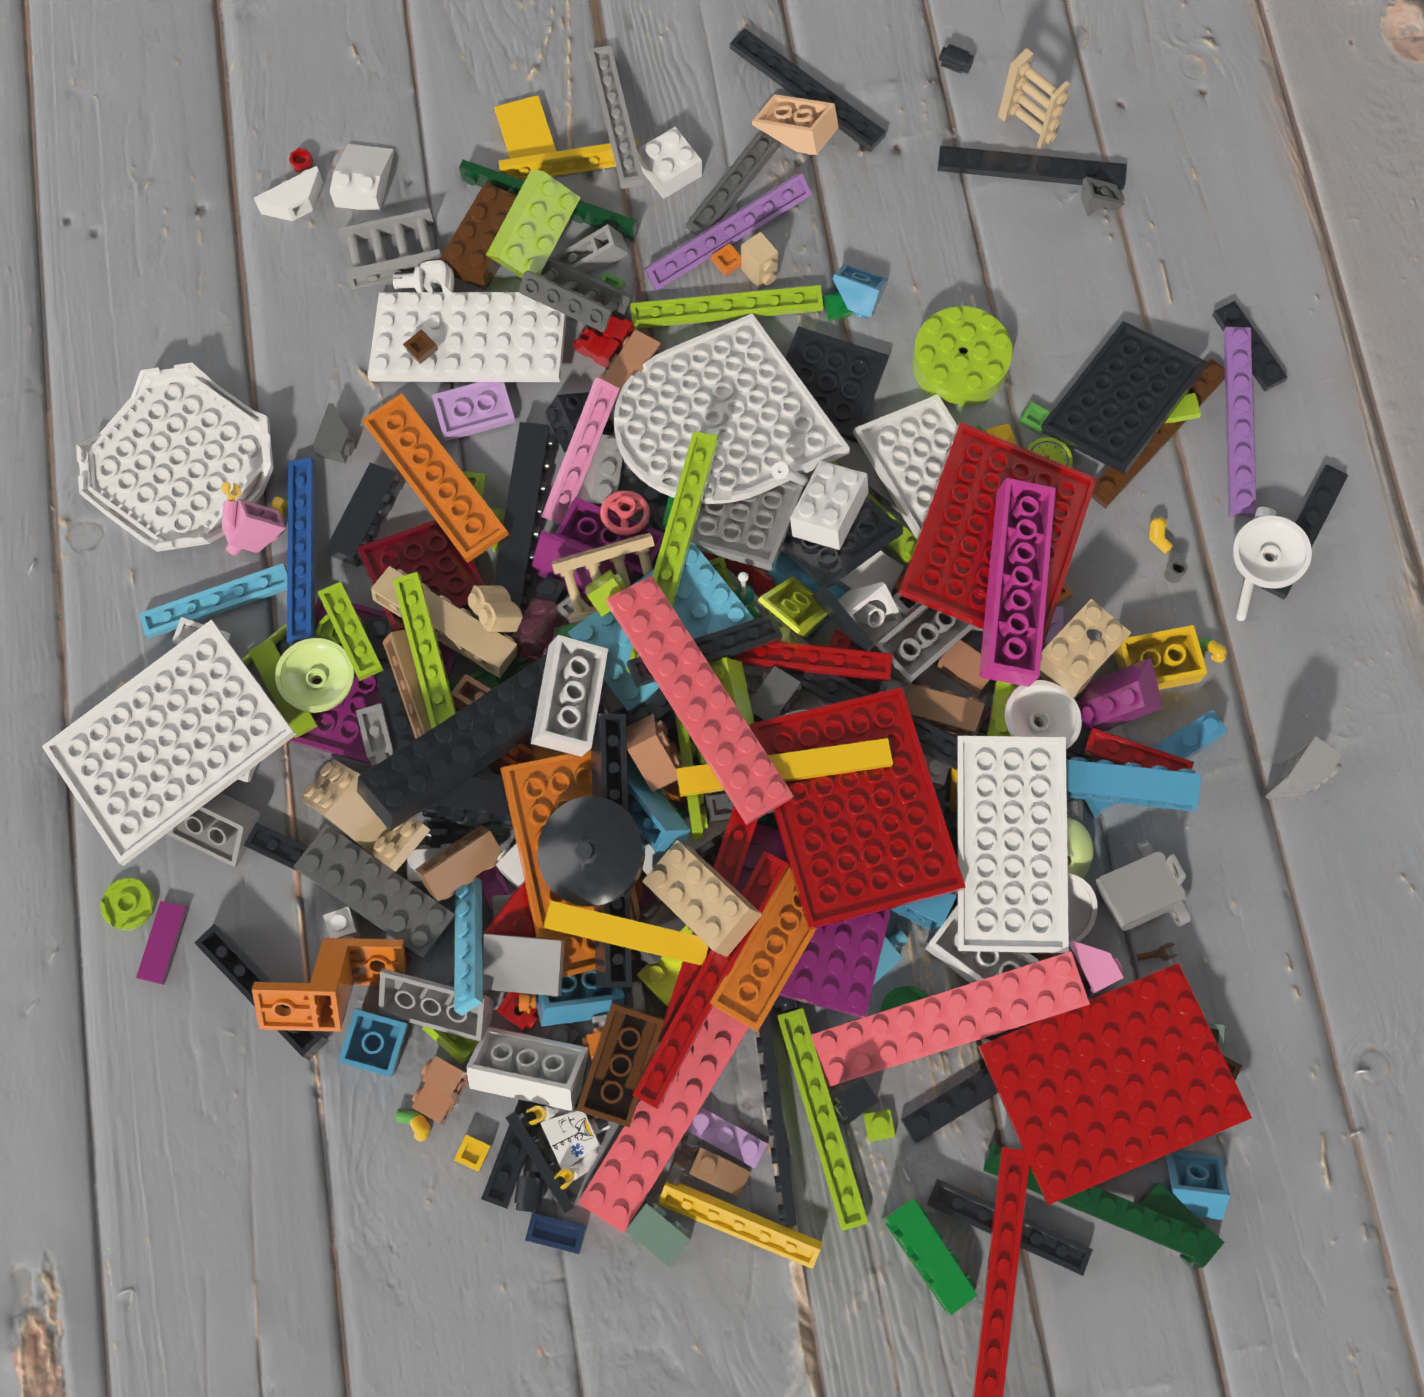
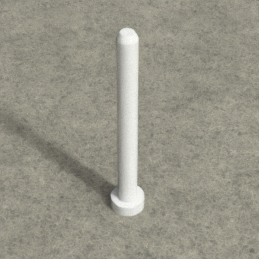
M782 461L775 463L772 467V475L778 480L788 479L806 487L811 479L791 470L790 466Z

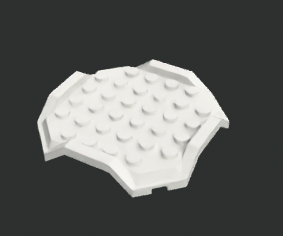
M193 363L174 365V368L160 370V368L141 370L131 398L99 434L76 444L77 462L80 466V476H78L79 494L107 517L156 552L210 544L223 537L225 534L222 531L224 501H227V495L221 490L222 484L224 482L230 483V492L233 489V483L240 486L241 494L235 498V502L242 499L256 503L263 495L274 468L268 417L252 410L221 388Z

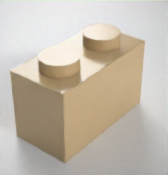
M759 232L741 245V270L757 289L773 283L777 277L778 251Z

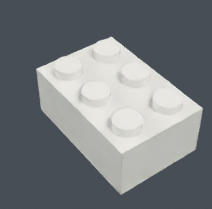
M819 461L790 517L792 536L840 550L868 495L867 473Z

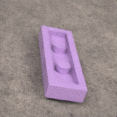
M702 1107L687 1132L754 1169L768 1143Z

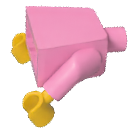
M224 482L221 490L227 495V501H224L222 531L228 541L225 546L226 550L234 556H237L242 549L257 553L269 543L279 539L281 532L285 529V517L283 516L288 513V501L275 497L272 501L273 509L242 499L235 502V498L241 494L240 486L233 483V489L230 492V483Z

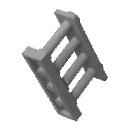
M430 208L417 209L410 213L356 225L349 224L337 229L342 245H349L353 268L347 269L346 275L352 290L393 281V279H396L393 278V274L414 273L415 267L420 266L421 263L441 260L440 250H432L427 226L434 225ZM418 229L423 252L409 255L404 231ZM395 234L400 257L386 260L381 237ZM372 239L376 263L363 266L358 242Z

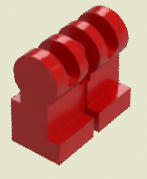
M614 316L610 317L606 331L601 332L586 325L588 329H582L580 332L581 338H576L573 343V347L580 354L590 357L594 362L608 370L613 356L619 355L624 340L627 336L631 337L634 332L633 322L626 319L622 321Z

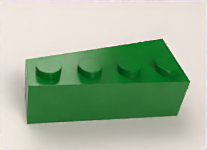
M914 1198L908 1199L883 1217L882 1221L947 1315L951 1316L978 1296L974 1290L977 1285L968 1273L963 1274L958 1266L960 1260L951 1248L949 1250L942 1242V1239H944L942 1234L934 1224H930L926 1218L927 1213L922 1205L915 1201Z

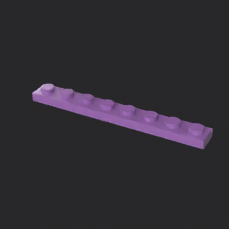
M796 174L645 267L644 271L653 289L659 290L711 258L712 254L730 243L732 245L811 196L812 193L803 174Z
M1226 327L1224 330L1228 515L1253 517L1256 514L1251 328Z

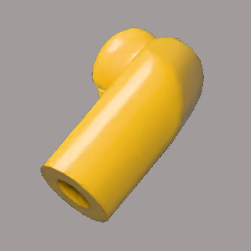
M1163 517L1154 518L1150 523L1149 539L1166 554L1174 545L1165 538L1167 520Z

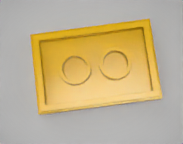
M538 95L494 107L510 159L556 152Z

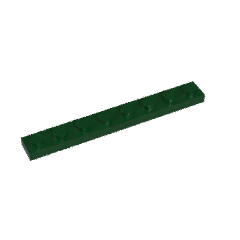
M462 160L459 166L462 180L472 186L478 185L482 187L486 182L514 195H518L525 182L524 180L466 160ZM579 200L570 217L577 223H586L598 230L608 224L622 233L624 239L634 240L638 233L637 220Z
M992 1144L983 1171L998 1177L1001 1147ZM1029 1165L1027 1189L1042 1195ZM1096 1186L1057 1201L1195 1260H1199L1208 1234L1205 1231Z

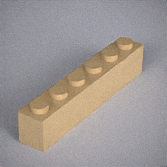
M389 566L371 588L372 598L375 602L402 618L392 579L407 574L400 569L395 570ZM422 583L437 640L500 678L517 656V644L514 639L506 634L501 635L498 632H488L480 621L473 618V615L468 610L455 607L448 598L443 595L437 596L431 592L428 586Z

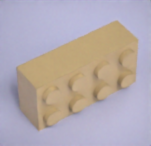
M679 840L675 841L642 881L714 952L724 956H728L762 916L746 898L691 846Z

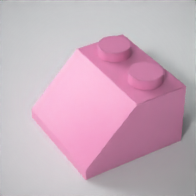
M1075 941L1069 942V951L1072 952L1087 998L1124 978L1121 963L1117 958H1113L1111 953Z

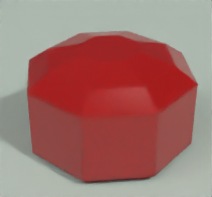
M297 148L290 153L289 163L295 172L302 173L304 170L312 168L313 158L307 149Z

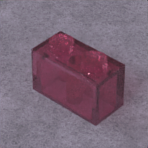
M532 598L517 631L512 635L520 656L540 659L546 655L549 644L555 637L554 628L560 627L563 622L555 602Z

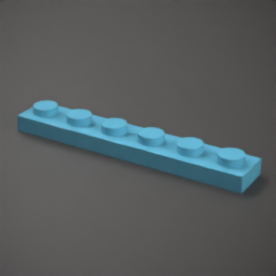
M282 563L141 612L139 617L145 636L150 639L176 630L181 617L198 622L287 591L286 566Z
M478 878L469 884H463L455 890L454 1011L461 1016L483 1003L482 881Z

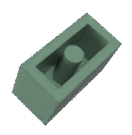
M646 1203L625 1231L670 1267L690 1241V1238L686 1236L689 1230L678 1221H675L672 1225L664 1218L667 1212L656 1203L652 1207Z

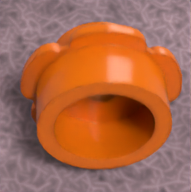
M519 993V1011H527L530 1014L531 1008H536V994Z

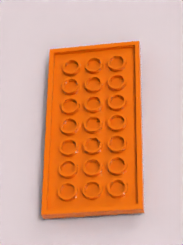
M591 750L587 751L582 757L565 754L502 767V778L537 938L565 940L562 978L595 970V940L543 928L550 900L594 911V907L575 905L556 895L549 888L541 874L537 855L540 834L549 817L559 807L573 799L592 796ZM635 886L630 889V919L638 921L641 918ZM631 954V960H635L636 958Z

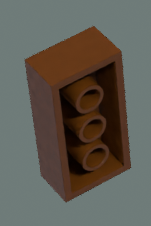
M486 182L483 184L440 257L441 261L447 263L452 268L454 277L487 290L501 265L486 254L517 195Z
M614 1000L611 1001L577 1104V1111L630 1128L639 1100L633 1096V1093L653 1058L665 1021L663 1016Z

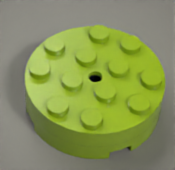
M955 306L943 309L929 317L917 334L912 357L914 377L921 389L930 397L939 395L942 401L958 404V407H970L981 404L992 398L1002 387L1012 360V343L1008 332L1001 322L986 311L969 306Z

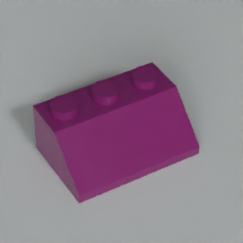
M1151 658L1144 659L1088 683L1078 702L1083 730L1091 731L1092 728L1106 731L1164 708Z

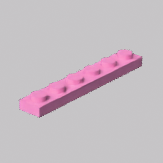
M595 378L541 516L559 525L575 497L579 494L620 389L603 379Z

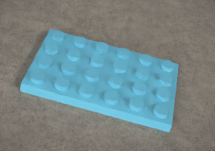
M691 542L673 609L691 637L695 639L753 620L754 617L694 542ZM654 570L651 571L650 573H648V574H647L646 576H644L643 578H641V579H640L639 581H637L636 583H638V582H640V581H642V580H644V579H646V578H648V577H650V576H653ZM596 611L568 631L572 639L608 649L603 680L629 714L659 689L656 682L636 688L631 674L626 670L633 645L611 611L603 617Z

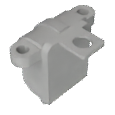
M1146 839L1134 843V849L1139 860L1100 876V878L1095 880L1105 904L1121 931L1132 929L1167 912L1170 913L1172 919L1179 927L1190 922V915L1183 903L1186 900L1185 890L1181 885L1186 878L1185 872L1174 854L1169 855L1166 859L1162 852H1154ZM1173 864L1175 865V867H1176V869H1177V871H1178V874L1176 873Z

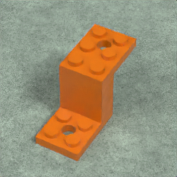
M323 938L310 983L254 982L252 994L259 1030L341 1032L353 985L380 986V971L382 968L408 975L404 940ZM378 960L383 962L384 964L378 965L374 961ZM281 1004H282V1005H287V1006L290 1007V1008H288V1009L283 1008V1007L281 1006Z

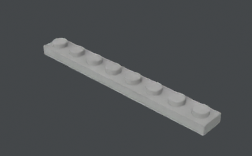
M609 45L589 49V57L620 187L625 189L645 185L612 47Z

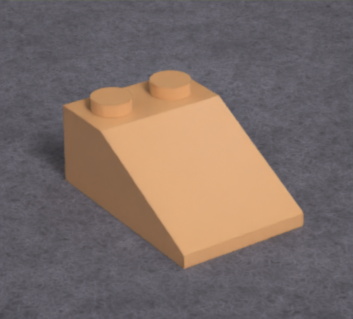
M776 94L772 96L752 120V125L796 152L809 155H817L839 128L834 103Z

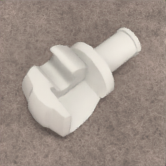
M441 260L421 263L420 266L415 267L414 273L393 274V278H396L393 279L395 289L415 288L417 293H433L436 287H441L444 294H452L454 291L453 270L447 263Z

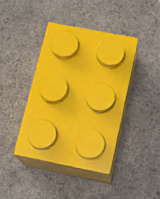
M1194 625L1128 637L1114 652L1118 670L1151 658L1159 690L1198 683L1208 673Z

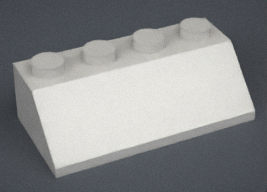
M489 1027L481 1042H478L466 1066L469 1088L573 1111L582 1089L588 1047Z

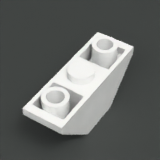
M315 166L304 170L301 174L285 180L280 185L263 191L254 197L260 213L294 221L314 211L323 185L319 169Z

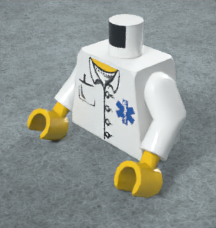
M576 1105L573 1111L552 1106H534L526 1111V1113L532 1111L536 1114V1119L530 1121L529 1124L535 1125L541 1122V1126L561 1167V1170L554 1176V1179L559 1176L564 1177L566 1183L560 1188L566 1189L573 1180L578 1179L590 1170L599 1155L598 1148L601 1146L596 1135L609 1129L610 1125L607 1120L598 1117L589 1120L586 1113L577 1111Z

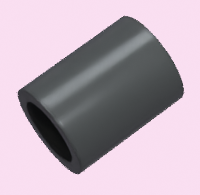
M1174 559L1165 571V578L1171 583L1179 582L1187 572V563L1182 559Z

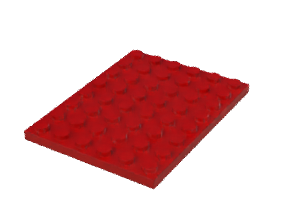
M960 422L956 428L898 595L984 629L997 490L1006 478L1056 488L1042 641L1043 649L1097 478Z
M902 687L750 724V729L767 755L886 738L889 741L893 761L892 766L787 781L785 783L793 794V798L773 809L808 930L961 891L966 888Z
M1179 963L1088 1000L1089 1005L1042 1019L978 1046L1047 1205L1252 1119Z

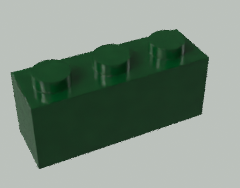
M1153 1183L1137 1202L1139 1205L1208 1233L1199 1260L1183 1254L1179 1255V1258L1191 1268L1194 1266L1204 1268L1225 1243L1160 1183Z

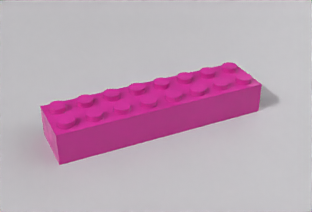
M1006 478L997 490L979 677L1029 687L1040 676L1056 488Z

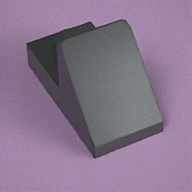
M1089 177L1083 179L1081 199L1087 216H1090L1100 207L1118 210L1124 205L1116 184Z

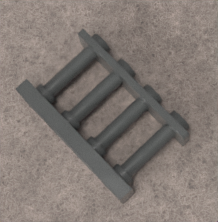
M551 257L548 258L541 276L529 270L524 272L519 290L520 294L601 332L607 330L611 314L621 319L627 317L633 295Z

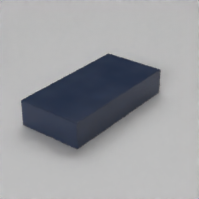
M532 1213L525 1241L580 1254L586 1226Z

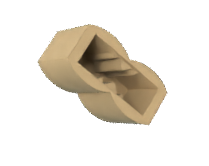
M474 585L468 597V604L472 611L479 616V621L488 632H516L522 620V614L519 607L514 602H511L507 590L503 586Z

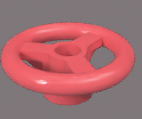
M618 491L609 495L602 503L600 509V517L604 526L611 532L624 536L633 535L643 530L648 524L651 515L648 502L641 495L632 491ZM608 508L618 514V517L621 519L620 527L610 521ZM643 510L641 521L637 525L628 528L629 519L632 518L633 514Z

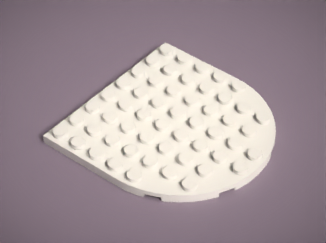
M749 314L655 355L643 364L644 368L642 371H638L634 376L631 375L615 405L614 431L616 443L624 461L642 481L657 491L675 498L693 431L718 435L719 438L702 503L706 504L729 503L748 499L790 481L788 479L778 480L772 475V467L779 461L787 463L791 470L803 475L815 470L819 461L830 463L848 455L850 447L753 314Z

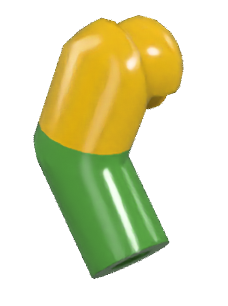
M1212 638L1198 639L1201 651L1212 653L1211 659L1214 662L1225 661V654H1227L1225 646Z
M398 1108L395 1121L410 1124L414 1132V1138L417 1141L427 1140L430 1124L424 1114L418 1111Z

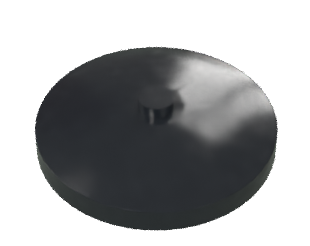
M596 796L573 799L559 807L549 817L542 829L537 853L539 868L549 888L563 900L587 907L610 904L624 896L634 886L641 874L645 860V841L642 830L634 816L615 801Z

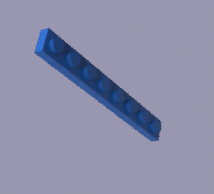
M312 457L288 461L287 642L290 645H294L302 640L315 638V460Z

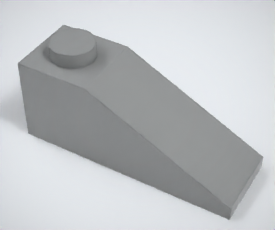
M607 224L552 258L585 273L609 266L629 253L622 233Z

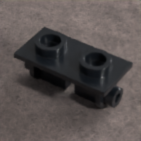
M427 822V827L430 831L424 838H426V845L430 846V848H441L442 844H453L476 828L463 826L457 822Z

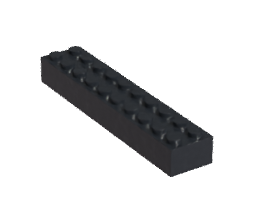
M547 654L358 776L357 793L390 831L532 736Z

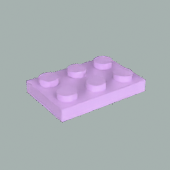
M477 382L432 395L445 442L516 422L504 382Z

